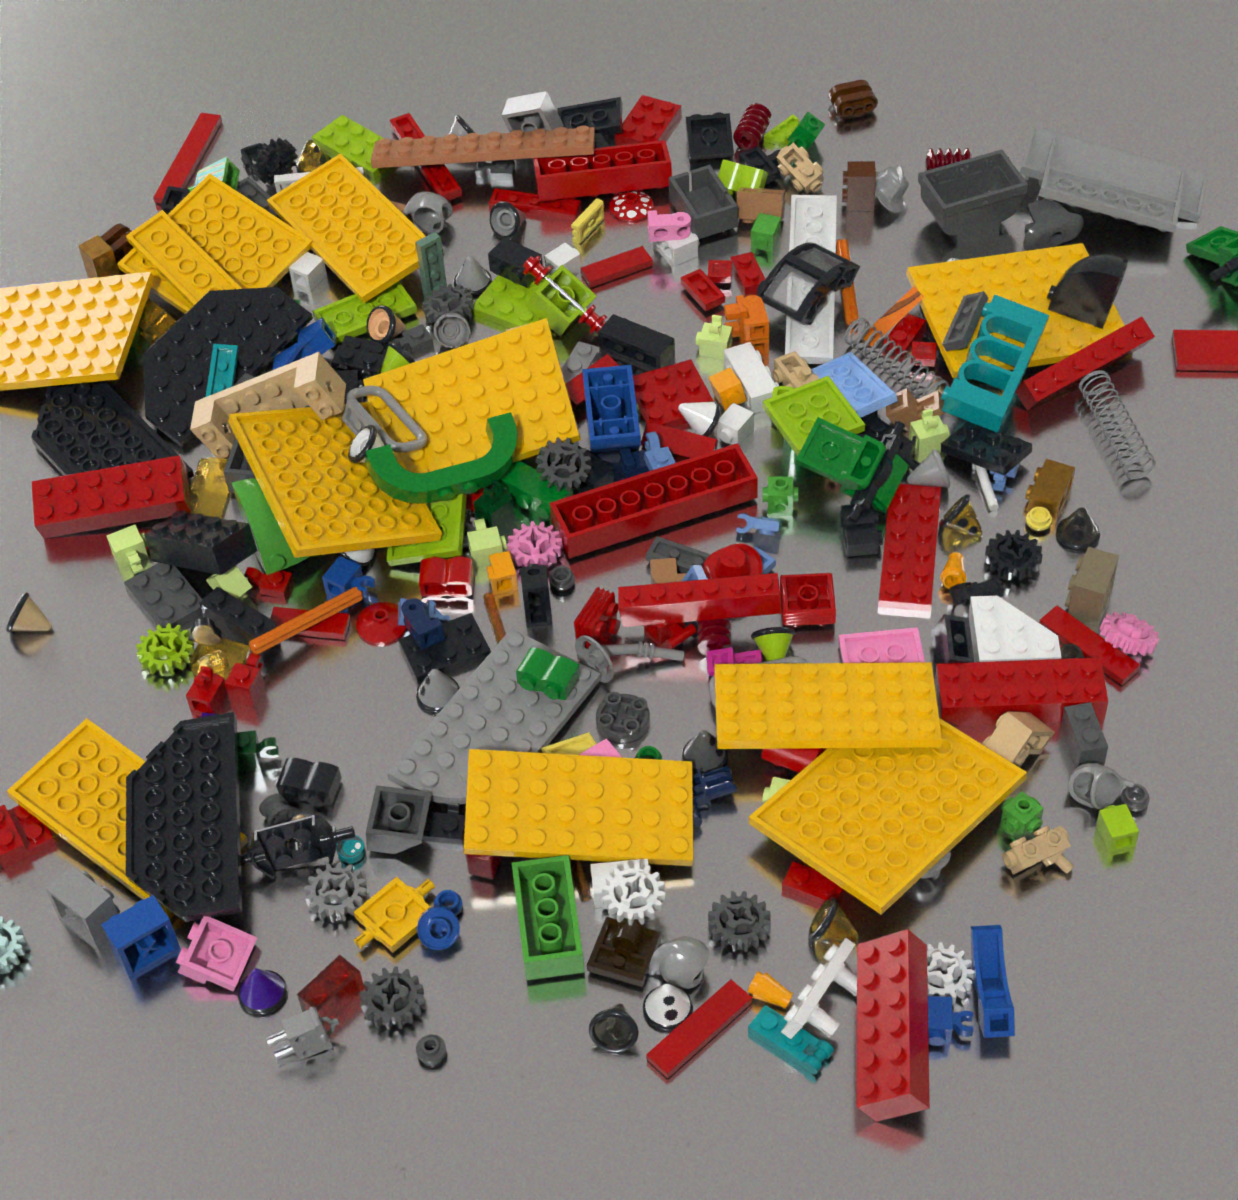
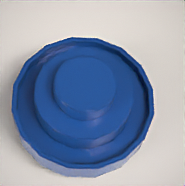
M434 906L428 908L418 919L417 933L419 939L430 949H446L455 943L459 936L460 926L458 918L452 910L446 907Z

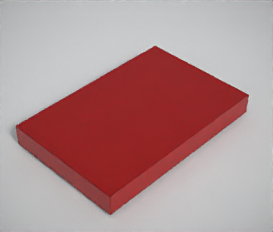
M1173 330L1172 340L1176 370L1238 371V330Z

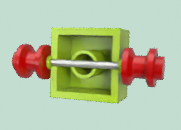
M539 255L535 258L530 256L523 264L525 268L523 274L525 276L528 274L533 275L536 278L534 284L537 286L541 282L543 284L533 293L525 306L541 320L547 318L550 328L560 337L577 320L580 325L586 323L590 326L589 333L591 335L595 332L598 334V331L606 323L607 316L596 314L595 305L590 307L597 295L563 265L550 276L549 273L553 268L551 266L544 267L540 263L541 257Z

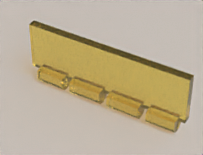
M209 457V460L205 458L199 459L189 489L191 512L193 514H203L204 516L220 517L222 519L230 494L224 476V469L228 459Z

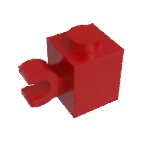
M250 653L246 665L234 664L225 681L231 703L255 708L265 689L261 674L264 665L259 663L261 655Z
M201 666V671L198 676H195L194 682L186 694L191 712L198 714H217L228 696L225 679L214 673L212 668Z

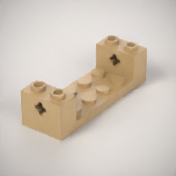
M317 352L195 401L190 430L218 460L229 457L235 440V435L228 422L229 414L303 408L309 405L320 419L323 420L343 412L346 383L324 357Z

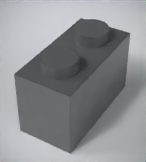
M1092 703L1064 707L1061 728L1076 768L1086 763L1104 765L1108 744Z

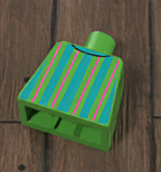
M225 157L199 170L195 185L188 187L191 192L210 173L237 191L240 170L228 157Z

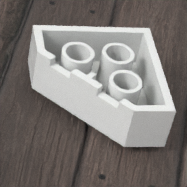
M972 596L970 598L968 618L975 662L1061 659L1058 635L999 596Z

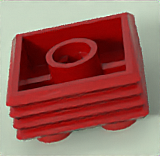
M832 573L780 576L784 626L836 623V604Z
M600 587L594 590L574 621L576 640L580 636L586 635L593 638L600 645L605 646L608 645L610 636L617 634L621 622L617 619L618 603H615L614 592L610 593L609 590L605 592L604 588L600 590ZM586 641L585 648L589 649V646H591V644L588 641Z

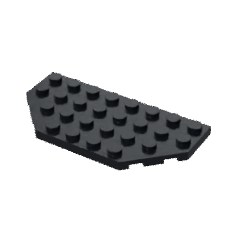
M278 287L209 291L143 354L146 419L179 446L183 447L195 435L190 430L195 401L206 397L213 344L238 345L235 384L245 373L255 376L313 319L312 313Z
M106 381L49 386L45 394V404L41 406L37 418V428L33 430L31 436L33 444L63 476L178 456ZM183 460L187 467L189 480L194 477L193 469Z
M234 712L183 720L173 728L174 732L164 743L160 741L146 756L147 761L137 771L134 769L126 777V877L148 895H154L160 904L175 915L188 922L200 920L203 916L212 918L241 913L242 884L237 717Z

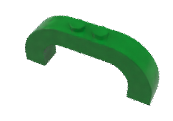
M511 412L487 418L486 433L491 449L486 455L479 459L427 473H413L404 469L397 462L390 444L366 450L365 463L374 483L384 493L397 500L418 504L437 500L446 501L455 495L463 493L472 494L478 489L493 484L494 480L498 481L504 476L514 459L517 428Z

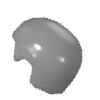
M458 313L443 314L434 324V336L437 342L446 348H458L469 340L471 331L469 324Z

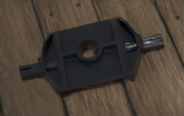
M877 410L861 417L865 423V431L856 435L863 438L867 435L881 441L883 435L890 434L893 427L877 417ZM901 434L899 438L902 440V443L896 454L914 471L920 464L912 458L916 436H913L911 441Z
M318 815L255 830L252 834L248 853L241 855V867L254 865L256 869L275 879V870L325 857H328L329 864H332L337 843L342 840L355 838V830L353 826L336 830L335 826L332 827L323 816ZM291 838H295V839H297V840H299V841H297V842H289V841H287V840H288V839H291Z

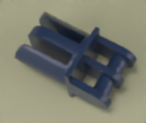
M729 765L701 774L698 769V774L692 775L693 799L697 802L698 806L707 803L712 806L710 800L737 792V786L731 776L732 770Z

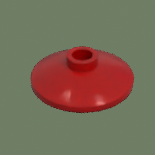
M378 602L369 605L360 612L356 620L358 635L364 641L375 645L392 643L398 640L407 630L406 626L398 625V605L390 602Z

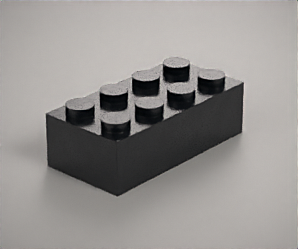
M183 510L173 513L171 518L165 522L155 524L152 530L144 534L153 562L217 575L224 574L258 551L248 523L221 519L220 517L204 516L203 514H193Z

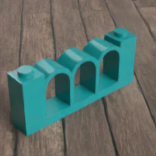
M994 294L991 303L986 302L983 307L981 316L984 319L981 322L977 338L970 345L966 362L959 368L957 377L954 378L951 387H945L941 400L945 401L942 408L943 412L998 433L1043 334L1049 315ZM995 332L1025 343V346L1021 348L998 339L990 333ZM978 356H988L1015 368L1011 372L985 362ZM967 379L981 381L1004 390L1002 396L970 384Z

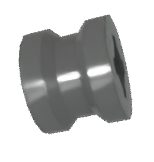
M276 793L268 796L259 806V811L262 816L267 817L269 826L289 822L294 817L293 809L286 805V800L281 794Z

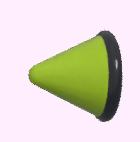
M389 342L380 374L416 361L398 344Z
M790 627L764 628L753 632L751 638L755 641L766 660L771 661L786 657L792 638L795 635V630Z

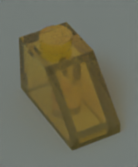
M148 298L138 326L143 330L141 335L152 343L161 338L176 321L165 310Z

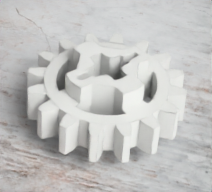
M638 862L635 863L634 868H630L625 863L623 871L614 868V877L607 876L606 886H602L603 904L608 906V914L611 916L617 913L618 922L627 918L629 925L633 924L634 919H638L641 925L644 924V917L646 916L652 920L655 919L654 910L661 912V902L666 900L665 892H663L665 884L664 881H659L660 874L655 872L651 875V867L647 865L642 870ZM648 884L653 890V895L651 894V890L647 889ZM615 893H617V897L621 899L620 903L616 900L614 896Z
M939 942L938 948L934 949L931 944H927V963L929 964L927 966L928 996L952 997L953 1005L956 1002V996L964 999L966 990L970 991L972 988L974 970L971 969L972 961L971 959L964 960L965 952L963 950L955 953V945L944 949L943 943ZM961 976L959 982L954 985L953 982L958 981V977Z

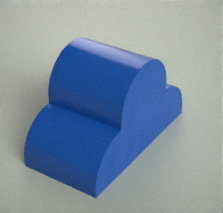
M622 365L582 369L590 451L592 453L620 451L628 448L630 450L640 449L641 435L632 366Z

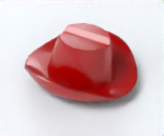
M743 543L732 544L715 551L703 564V570L708 579L761 575L763 569L759 553L753 547Z

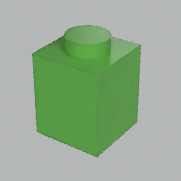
M762 213L758 214L751 229V248L769 252L774 251L781 235V217Z

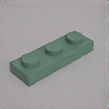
M436 232L416 241L421 283L425 296H432L431 291H439L440 286L447 287L441 238Z

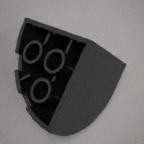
M1097 254L1075 262L1064 272L1056 286L1051 285L1047 299L1051 300L1048 310L1103 329L1122 283L1129 260L1111 254Z

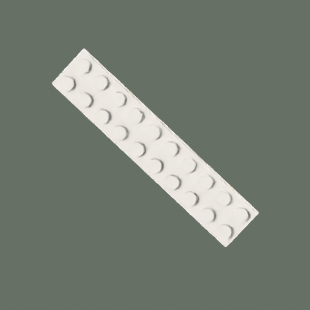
M791 195L789 252L803 243L813 242L836 253L837 196ZM791 273L788 276L787 306L797 311L815 284ZM831 290L826 295V302L816 314L811 325L801 323L787 315L785 355L796 351L801 359L806 360L807 364H824L833 360L835 291Z

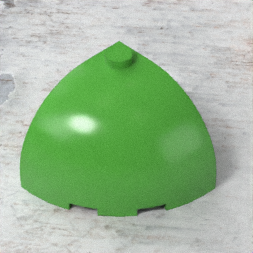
M256 478L231 483L243 523L250 525L258 550L255 554L267 575L298 564L310 557H294Z

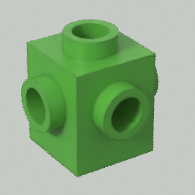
M768 477V487H763V502H767L768 516H793V502H798V487H793V477Z
M1023 791L1014 798H1008L1001 808L1002 818L1000 826L1017 840L1024 836L1027 839L1033 832L1039 830L1043 824L1042 815L1044 808L1037 799L1029 797Z

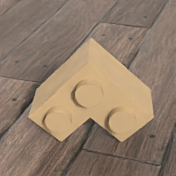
M1007 712L1000 716L996 722L997 728L991 736H988L983 741L982 745L1020 768L1029 754H1041L1055 731L1030 712Z

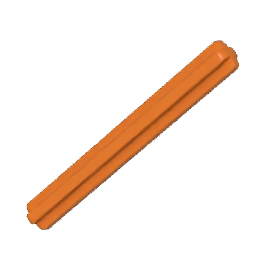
M838 239L836 241V254L851 261L848 241L846 239ZM854 281L851 287L841 289L847 325L859 319Z
M353 587L252 639L249 642L250 650L258 655L360 602L363 599L361 590Z

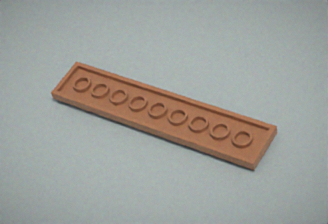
M579 126L575 129L558 127L552 131L534 129L529 132L514 130L510 133H500L494 131L482 135L478 133H469L466 136L449 134L444 137L425 136L420 139L404 137L400 140H391L385 138L375 141L371 166L372 168L591 155L594 154L595 128Z

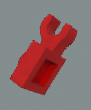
M247 567L244 574L252 587H259L260 594L285 599L293 581L292 573L280 570L267 575L254 567Z

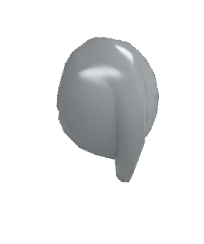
M419 192L409 200L403 213L405 215L411 214L414 223L420 230L432 234L434 232L440 233L443 230L444 221L451 217L453 208L446 198L439 194ZM441 223L439 229L433 228L434 225Z
M1086 763L1078 766L1068 780V790L1073 799L1097 810H1102L1113 804L1123 786L1132 788L1135 785L1132 781L1121 777L1112 768L1098 763ZM1091 790L1090 797L1087 798L1085 794Z
M689 936L666 941L654 952L648 973L650 976H654L656 972H659L667 983L675 987L693 988L703 979V968L707 964L709 950L703 942ZM700 973V977L695 980L694 978Z

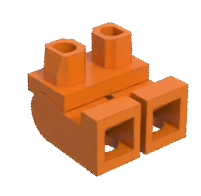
M757 295L736 296V303L724 305L726 321H736L725 322L724 325L732 326V338L739 337L741 344L751 342L754 349L760 352L761 357L769 356V319L762 298Z

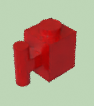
M685 622L644 625V630L660 645L666 642L670 649L675 648L697 632L693 624L685 627Z

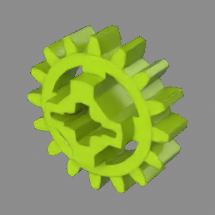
M170 623L166 625V628L157 625L156 631L147 630V637L140 636L141 643L136 644L138 651L136 654L144 670L149 668L150 674L153 675L158 670L160 676H164L165 671H170L173 675L175 668L178 667L183 670L184 662L191 663L190 655H195L193 648L195 645L193 641L188 640L189 631L187 629L182 631L181 625H177L174 629Z

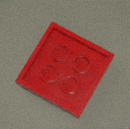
M691 359L633 376L636 404L639 407L638 414L645 427L647 421L672 428L686 424L688 422L678 409L680 404L714 401Z

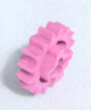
M531 521L530 526L527 527L523 523L521 524V530L514 528L513 536H508L507 551L510 552L512 561L516 562V567L538 564L545 565L546 569H548V563L556 564V556L561 557L562 538H560L559 531H554L553 525L546 528L544 522H541L539 526H535V522Z
M1113 612L1112 615L1107 614L1099 628L1101 630L1100 635L1105 636V641L1110 642L1113 645L1112 647H1119L1122 649V652L1135 656L1137 652L1143 656H1146L1147 653L1152 654L1160 639L1158 638L1159 633L1153 631L1154 626L1148 625L1146 620L1137 619L1136 615L1126 614L1125 612L1122 615H1119L1117 612Z

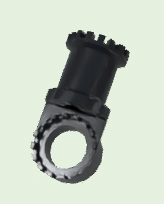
M996 574L990 576L989 580L981 583L965 582L949 588L954 604H958L959 601L963 603L962 600L967 602L966 599L970 601L972 596L1003 597L1005 590L1002 588L1004 586L1000 585L1002 581H1000Z

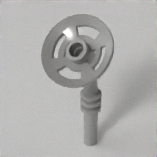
M582 635L575 642L576 653L581 664L601 673L600 682L608 683L614 677V669L610 660L611 655L636 654L637 657L642 655L643 658L648 656L649 659L658 657L683 661L684 651L656 647L654 643L649 645L648 642H645L643 644L642 641H639L638 644L604 646L600 645L593 638ZM586 641H588L591 644V646H589V649L585 648ZM608 665L610 667L609 674H607L606 668Z

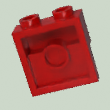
M5 805L0 806V863L3 869L55 845L48 827L23 807L18 805L7 810Z

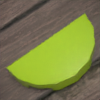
M794 114L767 132L764 135V141L776 145L788 144L790 141L787 139L799 123V119Z

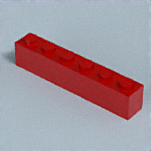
M1141 316L1023 381L1019 385L1016 394L1028 411L1079 383L1087 374L1093 371H1101L1144 347L1155 336Z
M778 573L618 587V609L623 627L782 614Z

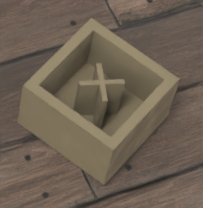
M1088 547L1085 556H1079L1075 569L1078 572L1076 575L1072 574L1068 585V590L1070 591L1067 595L1065 606L1069 607L1068 613L1080 622L1095 627L1099 626L1113 589L1119 555Z

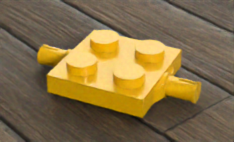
M395 877L354 911L355 918L366 929L353 940L356 946L362 949L372 939L382 942L392 953L417 933L419 917L424 911L431 908L423 897L435 888L434 883L427 878L415 889L406 885L398 877Z

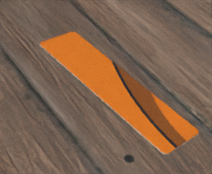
M912 287L873 324L876 327V331H882L884 336L922 300L921 296L922 298L924 296L915 287ZM869 328L867 334L863 337L865 341L874 333V328ZM875 334L869 343L871 347L880 338L881 334Z

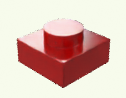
M709 260V279L713 283H731L732 260Z
M912 341L911 356H915V362L921 361L922 366L935 367L937 343Z

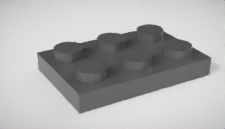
M157 563L124 582L126 590L156 627L160 625L162 628H166V625L170 623L174 629L177 625L182 626L202 614L199 603L203 599L176 566Z

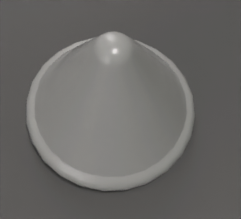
M933 449L907 477L909 484L944 487L946 489L950 487L946 468L936 449Z

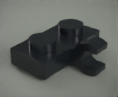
M756 146L739 154V161L743 165L768 172L765 184L781 178L776 158L780 150L766 155L759 146Z

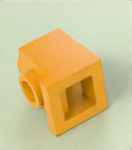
M506 551L489 555L490 566L486 567L489 582H491L493 596L518 590L517 575L510 552Z

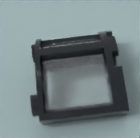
M803 243L788 252L776 264L767 278L759 284L757 296L762 298L763 303L801 323L811 325L816 314L826 302V295L831 290L837 292L842 288L851 287L860 265L816 243Z

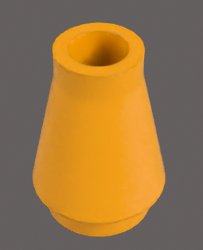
M953 552L948 556V561L940 575L943 585L948 589L954 585L966 582L964 557L958 552Z
M757 971L747 991L753 995V999L774 1004L784 1009L787 1008L794 994L767 972L763 974Z

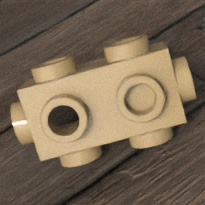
M793 142L789 147L785 146L778 153L776 158L779 165L777 168L784 177L789 175L793 179L791 183L798 192L803 190L806 194L810 191L815 193L823 185L822 181H824L822 173L824 170L817 162H811L808 152L802 146L798 148ZM795 162L796 167H792L791 163Z
M796 351L774 359L772 375L778 384L782 383L784 386L797 388L819 379L816 374L811 372L806 360L801 359Z
M1061 825L1052 830L1049 826H1045L1033 832L1035 838L1029 841L1024 836L1010 843L1009 845L1012 849L1002 854L1004 864L1012 871L1013 875L1041 861L1046 867L1055 863L1066 874L1074 867L1062 855L1065 849L1071 847L1068 833Z

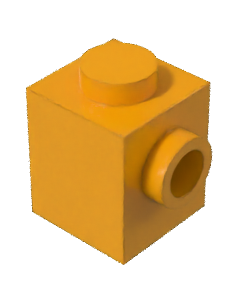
M730 367L708 377L714 396L725 411L733 403L739 405L747 401L742 384Z

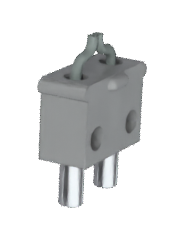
M310 1007L307 1011L283 1020L284 1030L266 1037L268 1046L272 1047L288 1040L290 1044L273 1051L276 1060H280L295 1053L300 1061L324 1050L332 1049L333 1045L329 1035L335 1031V1026L339 1025V1021L337 1018H321L316 1007ZM324 1021H327L329 1024H331V1029L329 1031H327L323 1023Z

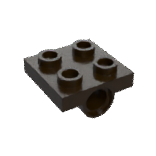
M606 917L588 960L587 971L643 987L649 972L651 958L662 938L661 932L646 928L645 923L641 925L638 919H634L633 924L629 925L627 918L618 922L617 919Z

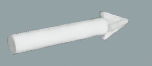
M972 464V469H976L989 510H997L999 505L987 470Z

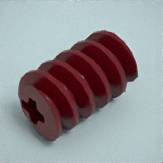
M754 103L746 108L733 134L734 142L740 149L747 151L759 146L772 116L766 106Z
M930 148L925 159V171L970 159L972 154L969 148H965L963 154L959 148H956L953 155L951 149L947 148L944 155L942 149L939 148L935 155L933 149Z
M731 618L698 621L697 648L701 654L707 656L706 651L730 647Z

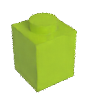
M1127 804L1110 805L1099 810L1096 827L1108 853L1136 847L1139 829Z

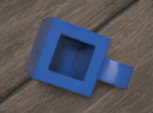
M340 556L322 577L326 594L333 597L353 587L361 590L362 597H368V591L365 586L372 588L376 586L374 578L363 576L360 564Z
M928 996L929 1044L933 1046L951 1044L953 1029L963 1037L972 1036L973 1026H964L962 1022H971L973 1012H952V997Z

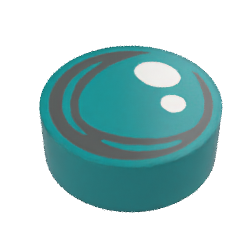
M355 835V838L342 840L337 843L336 851L342 862L352 864L364 857L365 845L359 836Z

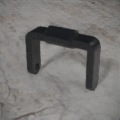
M262 143L241 149V161L245 168L249 169L253 175L255 170L252 168V165L254 164L249 155L257 153L258 149L262 150Z

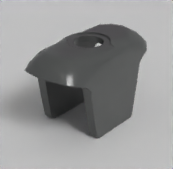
M1042 199L1029 203L1027 209L1033 223L1025 225L1026 235L1023 247L1024 250L1029 251L1055 247L1071 241L1081 233L1084 220L1081 215L1068 212L1056 200Z

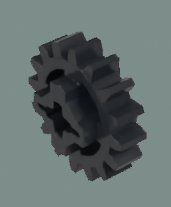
M278 138L277 141L270 139L269 145L264 143L263 149L257 150L258 157H253V160L256 162L252 165V168L255 170L254 175L264 184L272 185L274 183V175L292 174V166H297V163L294 161L298 158V155L295 153L297 151L296 148L286 139L284 141L281 138Z
M1006 530L1004 536L996 533V539L990 538L989 545L986 546V564H991V572L998 570V577L1006 574L1008 575V580H1011L1013 576H1017L1018 580H1022V575L1025 574L1030 578L1032 577V571L1038 572L1039 564H1041L1043 556L1041 554L1042 546H1037V539L1030 540L1029 533H1026L1024 536L1020 535L1019 530H1016L1015 534H1011L1009 530Z

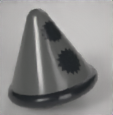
M702 730L694 738L690 739L682 750V760L692 761V772L697 774L698 769L701 774L722 768L728 757L727 749H717V738L706 730Z

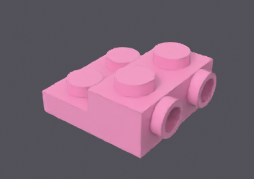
M203 916L201 923L194 922L187 938L192 940L189 948L183 947L177 958L176 963L181 965L178 973L203 984L208 980L234 992L257 937L214 918Z

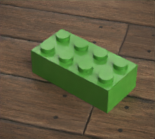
M569 855L513 862L512 870L526 981L584 973L583 952Z

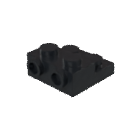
M730 113L694 114L686 117V135L690 160L734 157Z
M345 335L342 345H338L333 357L332 368L335 371L358 370L359 379L378 375L382 369L388 344L382 345L375 341Z

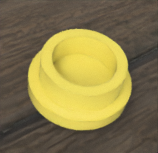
M1034 507L1027 514L1026 523L1033 530L1043 531L1051 526L1052 516L1046 508Z

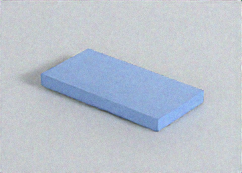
M852 352L811 369V372L816 374L819 379L829 376L860 418L898 401L896 393Z

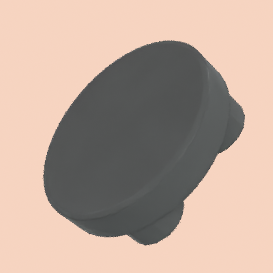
M608 693L596 711L598 731L603 737L617 743H627L639 739L646 733L650 725V712L647 701L642 697L631 694Z

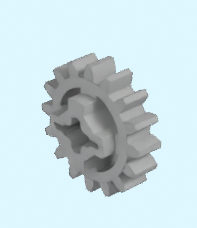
M341 862L337 863L336 868H332L328 863L326 864L325 871L319 868L316 869L317 877L309 876L310 885L304 888L306 903L310 907L311 913H318L320 920L329 916L332 923H334L338 916L341 917L342 921H346V914L348 913L354 916L355 908L363 905V899L368 897L365 878H362L361 871L357 870L354 872L351 864L344 869Z

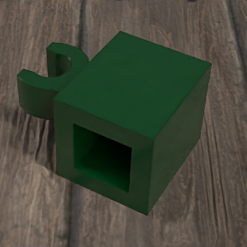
M496 480L493 481L494 486L491 489L485 487L483 495L473 502L475 519L484 518L487 528L496 526L498 528L514 515V500L507 491H504V486Z
M256 730L237 732L238 774L260 772L261 758L279 757V747L276 746L275 737L265 738L259 743Z

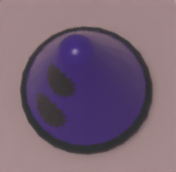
M258 968L251 971L241 982L238 989L239 1004L243 1009L252 1014H266L274 1011L283 1003L287 995V984L281 975L271 970Z

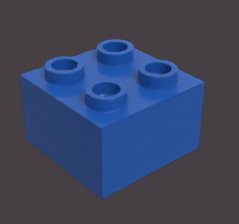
M154 895L138 901L131 908L110 917L108 921L101 924L114 956L129 979L181 949L170 919Z

